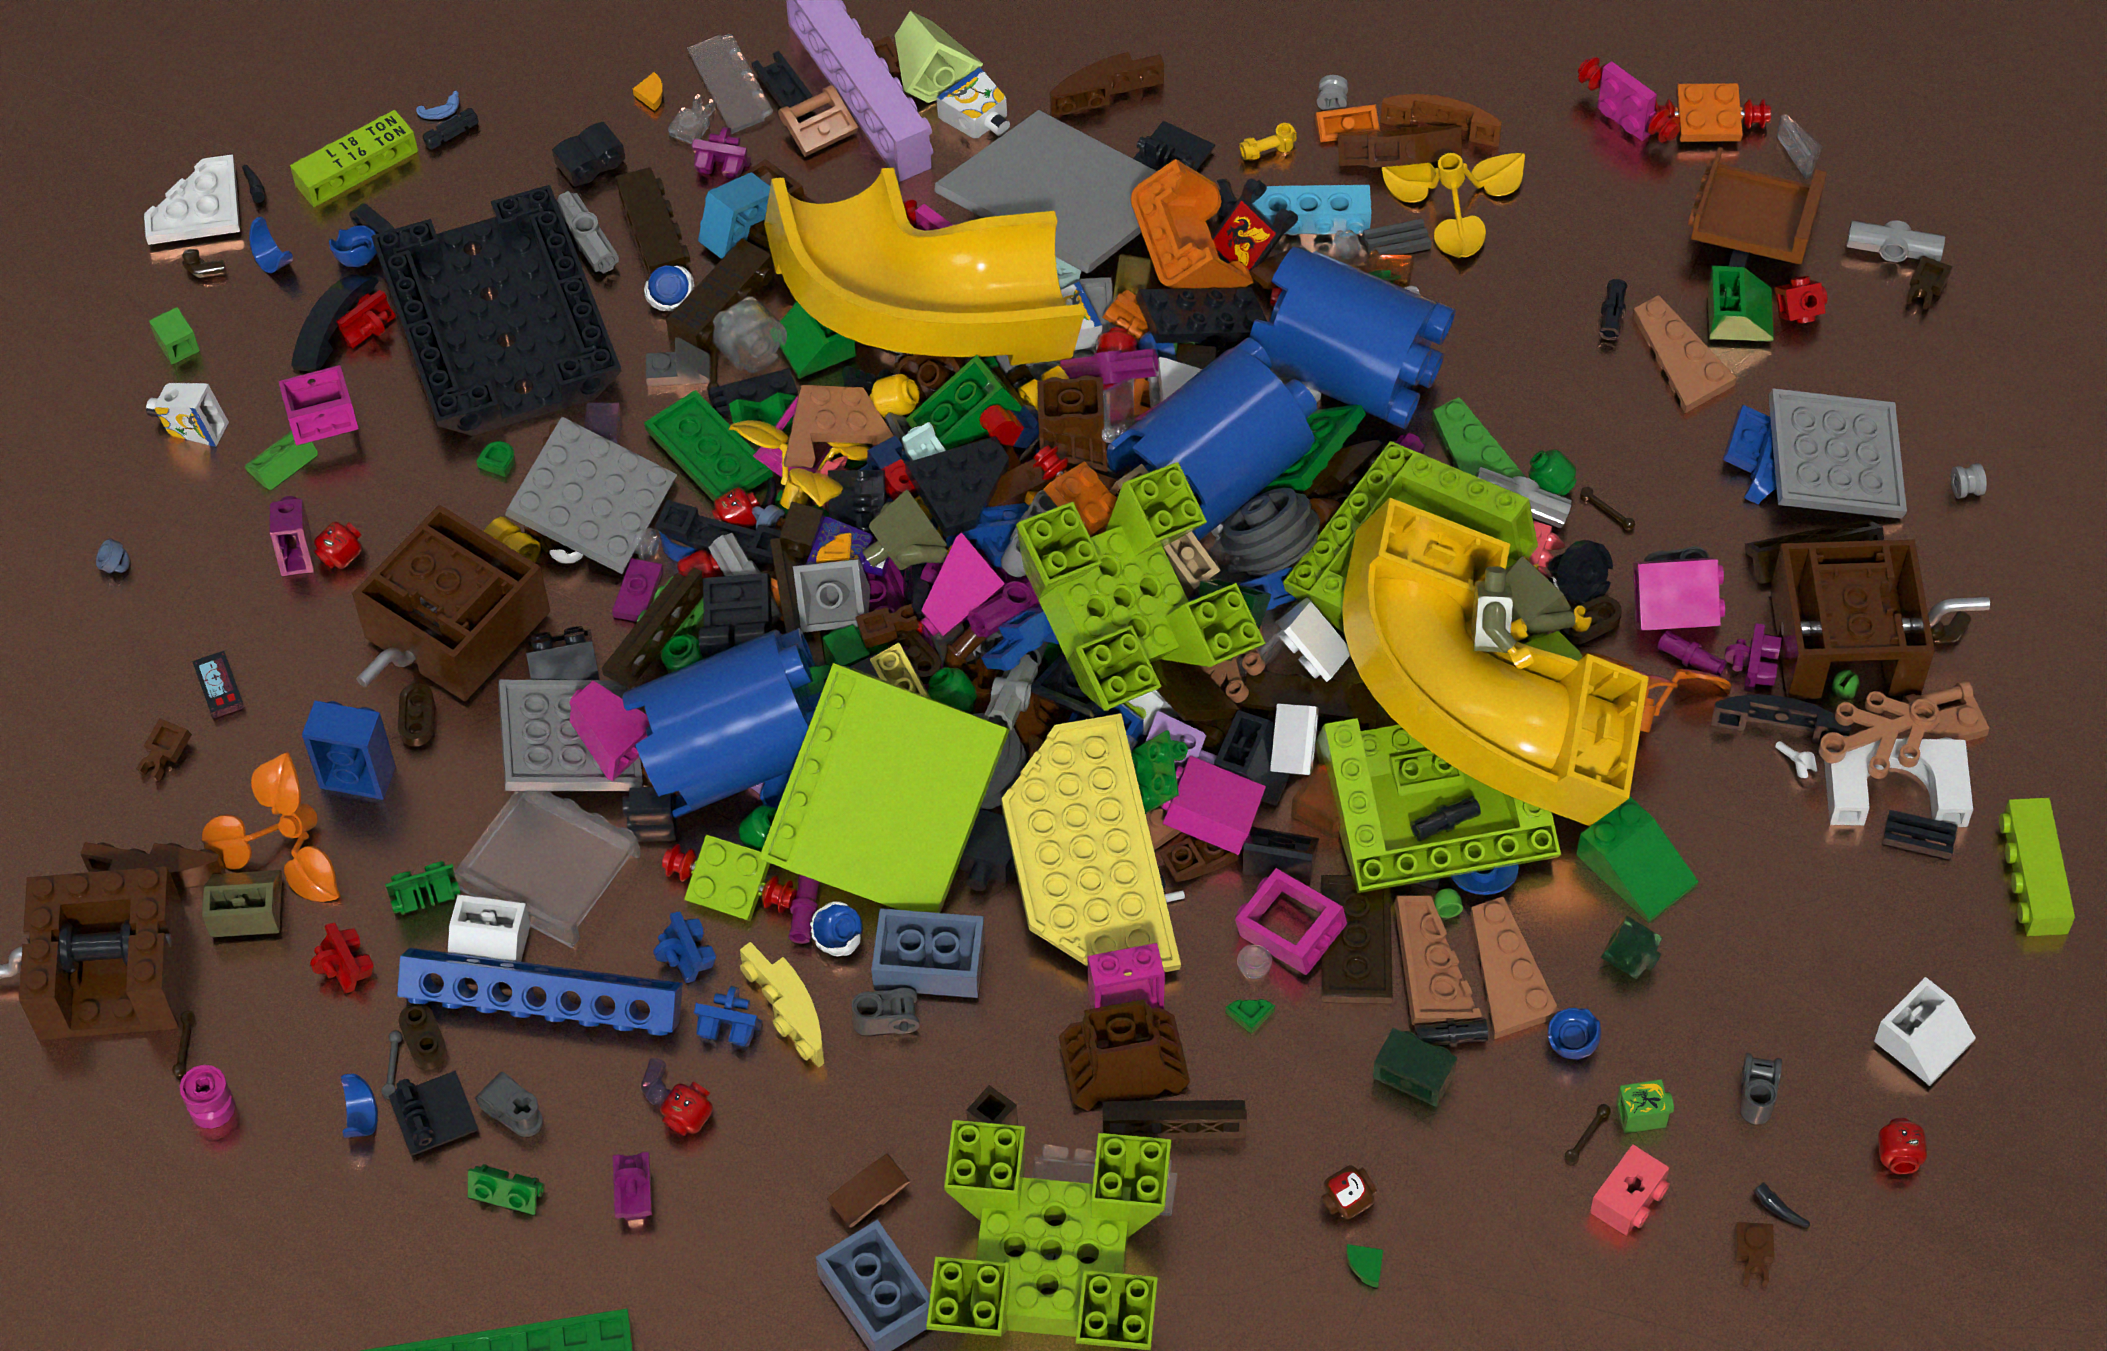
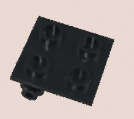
M1162 121L1151 137L1139 138L1137 148L1140 150L1133 159L1155 171L1160 170L1177 159L1196 171L1214 149L1215 144L1166 121Z
M829 470L828 476L836 480L843 487L842 493L839 496L829 500V517L875 536L869 528V524L878 516L886 503L885 470Z
M456 1070L419 1085L411 1083L409 1079L400 1080L396 1084L395 1094L388 1096L411 1156L479 1130Z

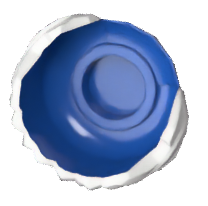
M681 266L659 267L651 274L649 280L646 281L644 288L645 298L652 307L660 311L672 312L694 290L693 276L687 269Z
M839 901L830 902L817 910L810 923L812 938L816 941V946L823 952L837 957L847 956L855 951L860 944L864 929L862 918L846 903Z

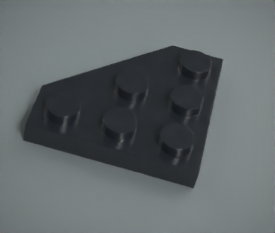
M994 436L905 463V473L944 536L949 537L975 529L978 526L985 506L989 505L997 490V484L1001 476L1005 475L1009 467V456L997 437Z

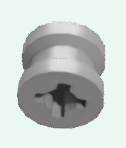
M1327 75L1321 78L1318 89L1320 93L1317 97V105L1321 110L1330 111L1346 108V94L1349 87L1347 80L1338 75Z
M1980 463L1971 464L1969 468L1955 466L1951 469V486L1956 498H1965L1971 493L1976 496L1985 494L1987 487L1986 475Z

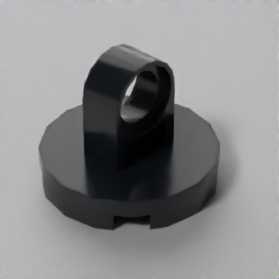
M1580 540L1569 546L1565 553L1551 559L1547 568L1551 576L1556 579L1559 591L1564 594L1567 602L1582 605L1606 594L1611 582L1606 581L1608 569L1613 570V562L1610 552L1603 544L1590 540Z

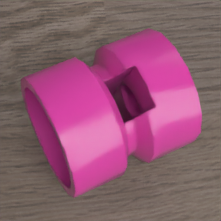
M200 1065L186 1072L181 1079L179 1088L181 1097L194 1123L202 1128L213 1129L228 1122L234 1114L235 1101L221 1070L212 1065Z

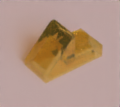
M1125 254L1119 255L1113 300L1119 293L1122 294L1125 290H1129L1137 296L1139 289L1151 288L1148 287L1151 259Z

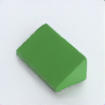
M290 431L247 463L244 468L265 488L272 490L318 455V451L312 442L296 446L292 431Z

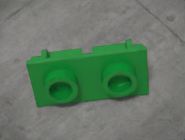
M483 1164L481 1167L475 1166L474 1169L469 1168L468 1198L532 1215L536 1214L537 1197L543 1195L545 1184L539 1182V1178L515 1174L512 1179H509L508 1171L492 1168L486 1164Z

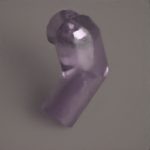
M651 1058L649 1060L641 1082V1090L651 1104L661 1106L671 1090L666 1089V1085L661 1080L666 1063L658 1058Z

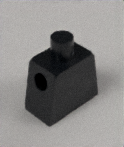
M980 809L960 860L961 869L970 873L966 883L974 890L984 891L989 879L1006 882L1015 870L1004 815Z

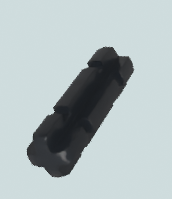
M467 108L459 113L460 117L455 115L436 126L437 130L431 129L424 133L422 137L425 145L429 149H435L441 145L442 140L447 142L464 132L465 127L469 129L478 124V116L474 110Z

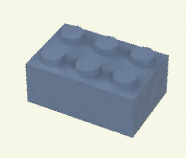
M880 909L871 969L874 990L888 991L898 988H909L920 994L978 998L985 943L984 916Z
M878 1219L815 1257L818 1276L870 1351H892L926 1330L930 1293Z

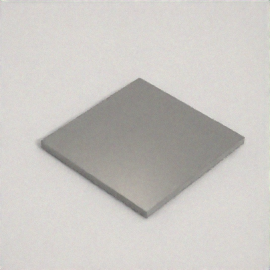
M1038 110L936 182L934 192L982 218L1055 211L1058 220L1055 235V257L1088 274L1141 233L1131 204V194L1139 183L1157 171Z

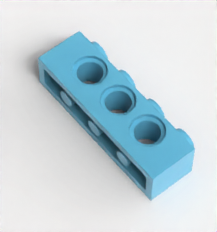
M1370 185L1267 186L1265 193L1253 203L1272 223H1274L1275 217L1281 209L1291 210L1298 216L1297 223L1284 233L1289 235L1363 233V230L1370 229L1371 226Z

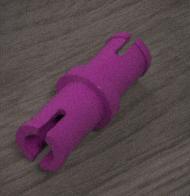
M1669 630L1662 635L1658 643L1659 650H1663L1682 661V665L1687 668L1694 667L1702 672L1720 676L1726 666L1724 659H1720L1703 650L1701 644L1697 642L1690 643Z
M800 875L798 878L796 898L792 901L790 907L793 916L789 939L800 944L810 941L812 928L810 923L815 912L818 910L816 898L820 884L819 881Z

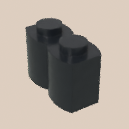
M605 122L589 126L578 136L567 138L552 149L555 164L573 186L590 183L600 172L617 168L625 159L623 144Z
M654 787L629 788V797H623V815L627 817V832L634 834L635 841H677L678 818H674L672 813L676 809L673 793L658 796Z

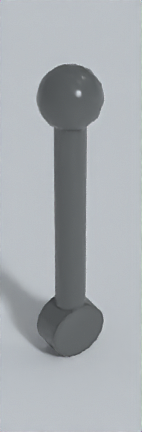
M394 1030L389 1034L391 1049L387 1082L381 1089L382 1095L386 1099H389L388 1096L395 1094L396 1090L393 1082L398 1043L402 1040V1034L398 1030Z

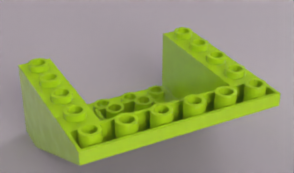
M1390 441L1318 535L1315 545L1300 559L1284 580L1283 585L1285 591L1299 601L1307 597L1328 622L1344 633L1342 612L1344 589L1356 529L1389 498L1509 543L1510 549L1506 567L1516 564L1522 556L1530 558L1538 547L1530 500L1520 494Z
M833 663L759 859L897 910L940 913L1010 729L857 669Z
M1358 718L1324 724L1315 743L1319 765L1357 893L1557 858L1561 855L1552 812L1506 795L1456 769L1419 743L1400 725L1360 731ZM1470 795L1474 796V800L1478 801L1481 815L1456 825L1454 830L1438 832L1422 841H1418L1417 836L1413 835L1410 822L1436 811L1438 806L1454 804Z

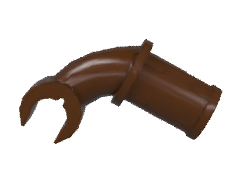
M969 625L970 627L952 645L949 643L946 645L948 650L945 667L959 668L963 671L962 664L967 663L966 658L987 638L984 636L978 637L971 630V625Z

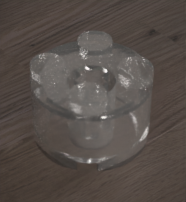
M746 297L727 311L718 313L713 320L715 326L713 334L714 344L740 371L747 370L749 373H755L767 368L777 359L778 354L776 351L780 344L784 347L787 341V331L783 324L754 297Z

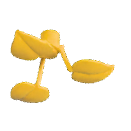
M1447 153L1440 157L1438 168L1436 169L1431 163L1382 167V174L1387 189L1395 198L1403 202L1414 203L1424 200L1428 196L1429 188H1436L1439 180L1443 186L1451 189L1456 219L1442 221L1434 231V241L1436 246L1446 254L1458 258L1469 257L1482 247L1486 238V229L1483 221L1477 216L1462 218L1457 188L1462 185L1466 175L1476 188L1484 186L1485 192L1489 195H1508L1517 190L1523 180L1525 154L1511 153L1488 158L1478 163L1471 173L1467 168V164L1463 163L1461 156L1455 153Z
M754 420L740 421L729 427V430L737 431L741 436L756 445L771 449L779 448L782 451V479L780 483L785 485L780 504L784 508L789 510L792 502L806 505L809 496L821 507L827 501L842 493V485L825 474L813 473L801 468H793L790 470V473L788 472V467H784L783 462L788 447L786 442H788L789 437L779 428ZM827 442L833 448L830 449L817 470L821 471L826 461H831L832 457L839 453L843 456H848V459L867 461V451L870 447L865 443Z

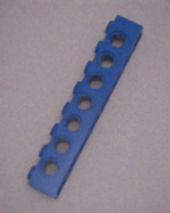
M409 948L400 956L397 997L408 998V1002L414 1004H427L429 1001L442 1002L443 1007L452 1009L462 1008L463 1005L473 1006L482 1013H494L497 1010L510 1011V1015L522 1018L530 1017L531 1014L545 1016V1020L551 1022H563L565 1019L579 1020V1024L583 1026H598L600 1023L611 1024L614 1029L620 1031H631L634 1028L647 1029L649 1034L661 1036L667 1035L668 1032H673L679 1024L683 983ZM431 973H436L442 977L444 981L443 987L437 986L432 982ZM466 977L476 981L478 991H472L466 986ZM499 982L507 983L512 989V995L503 994L499 988ZM534 986L541 987L546 992V1000L538 999L534 995ZM567 991L576 992L581 998V1004L572 1003L567 997ZM607 995L611 997L615 1002V1008L609 1009L605 1007L601 1001V996ZM635 1001H645L650 1007V1013L640 1012L636 1007Z

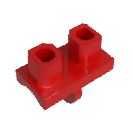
M378 290L373 295L365 294L359 299L357 307L336 321L339 331L349 347H356L373 333L376 336H381L385 333L384 325L396 317L388 304L385 292Z
M335 922L326 924L325 931L327 935L321 944L315 947L314 952L316 955L312 958L310 966L316 974L326 973L328 978L336 976L344 993L355 991L357 981L372 975L374 964L369 954L355 957L351 954V952L358 951L360 947V937L355 928L339 931Z

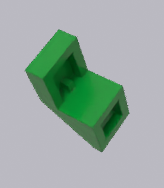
M777 392L762 402L736 399L729 403L733 424L740 421L754 420L775 426L796 395ZM794 415L782 431L791 430Z

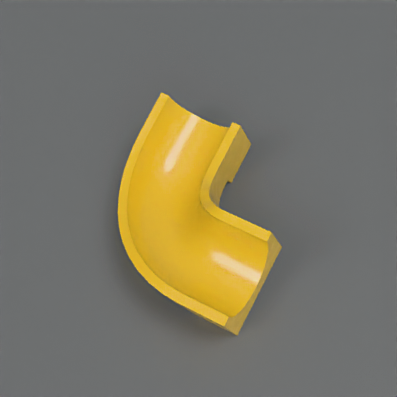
M894 167L882 168L876 181L860 194L843 201L827 204L800 201L787 192L784 178L771 179L764 226L776 274L783 275L784 281L795 300L823 326L865 345L916 355L941 357L1008 355L1010 366L1066 360L1073 357L1085 313L1082 304L1066 305L1060 290L1055 258V235L1058 222L1055 211L985 217L941 229L924 231L914 228L908 221Z
M1389 498L1356 529L1344 589L1342 607L1344 634L1350 656L1360 677L1373 697L1392 719L1419 743L1456 769L1513 798L1588 826L1593 825L1629 799L1648 676L1590 654H1586L1579 661L1519 642L1515 643V649L1518 650L1527 646L1534 660L1533 664L1523 669H1519L1514 665L1509 653L1474 651L1471 622L1475 583L1477 581H1485L1487 567L1496 566L1506 569L1510 544Z

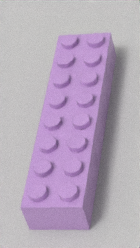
M786 0L789 26L829 83L835 87L844 104L889 168L894 167L897 180L901 182L931 169L933 148L929 135L932 134L930 123L925 117L921 118L918 114L914 100L911 97L907 98L903 93L899 79L891 76L884 58H879L876 55L871 40L864 38L861 34L858 22L855 18L851 19L849 17L844 2L842 0Z

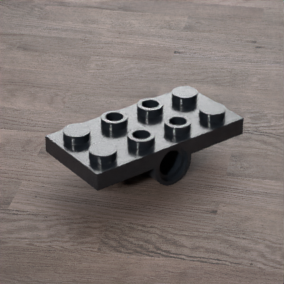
M1252 287L1139 289L1136 296V301L1155 343L1195 342V345L1215 346L1217 353L1225 346L1226 342L1243 341L1249 338L1256 319L1268 322Z
M768 573L703 578L704 626H701L699 631V646L703 659L772 631L771 576Z

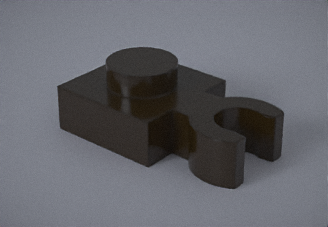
M1922 256L1910 281V286L1912 287L1908 293L1907 303L1911 304L1913 298L1921 297L1924 299L1923 309H1928L1933 294L1940 295L1950 276L1952 266Z

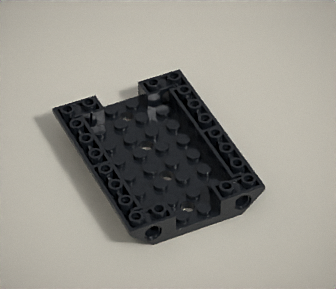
M550 185L491 201L493 218L436 234L432 220L428 219L371 236L436 423L440 427L474 436L595 400L622 372ZM471 249L481 250L476 255L466 254ZM488 294H495L498 296L496 299L491 301H486L483 299ZM502 340L515 341V343L509 347H502L500 345ZM527 386L532 388V390L526 394H520L517 392V390L521 387Z

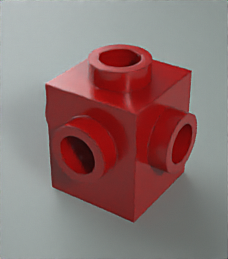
M1810 276L1795 277L1791 279V284L1775 287L1779 318L1788 321L1797 320V323H1807L1815 321L1816 315L1826 313L1825 304L1828 301L1826 289L1822 286L1821 282L1810 280Z

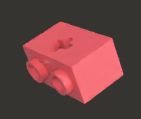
M1632 1144L1593 1197L1590 1213L1627 1236L1634 1226L1640 1228L1650 1214L1651 1210L1648 1207L1655 1199L1659 1202L1667 1192L1670 1183L1666 1180L1670 1167Z

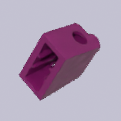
M285 496L280 501L272 502L270 504V536L281 576L314 572L311 531L303 500L294 496ZM296 537V547H298L296 549L287 546L288 541Z

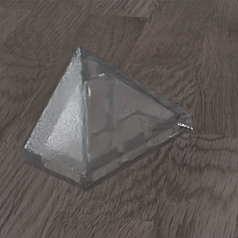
M1787 114L1780 117L1777 137L1805 179L1810 178L1823 146Z

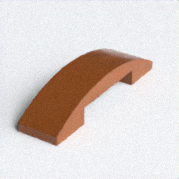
M1405 94L1383 98L1380 123L1398 127H1410L1412 120L1439 126L1461 125V130L1470 132L1469 141L1499 147L1502 122L1477 106L1449 97L1428 94Z

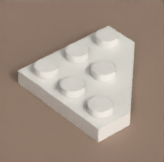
M233 154L201 159L194 166L195 171L186 180L181 178L165 193L166 198L157 207L152 206L144 213L145 237L148 245L240 232L236 167Z

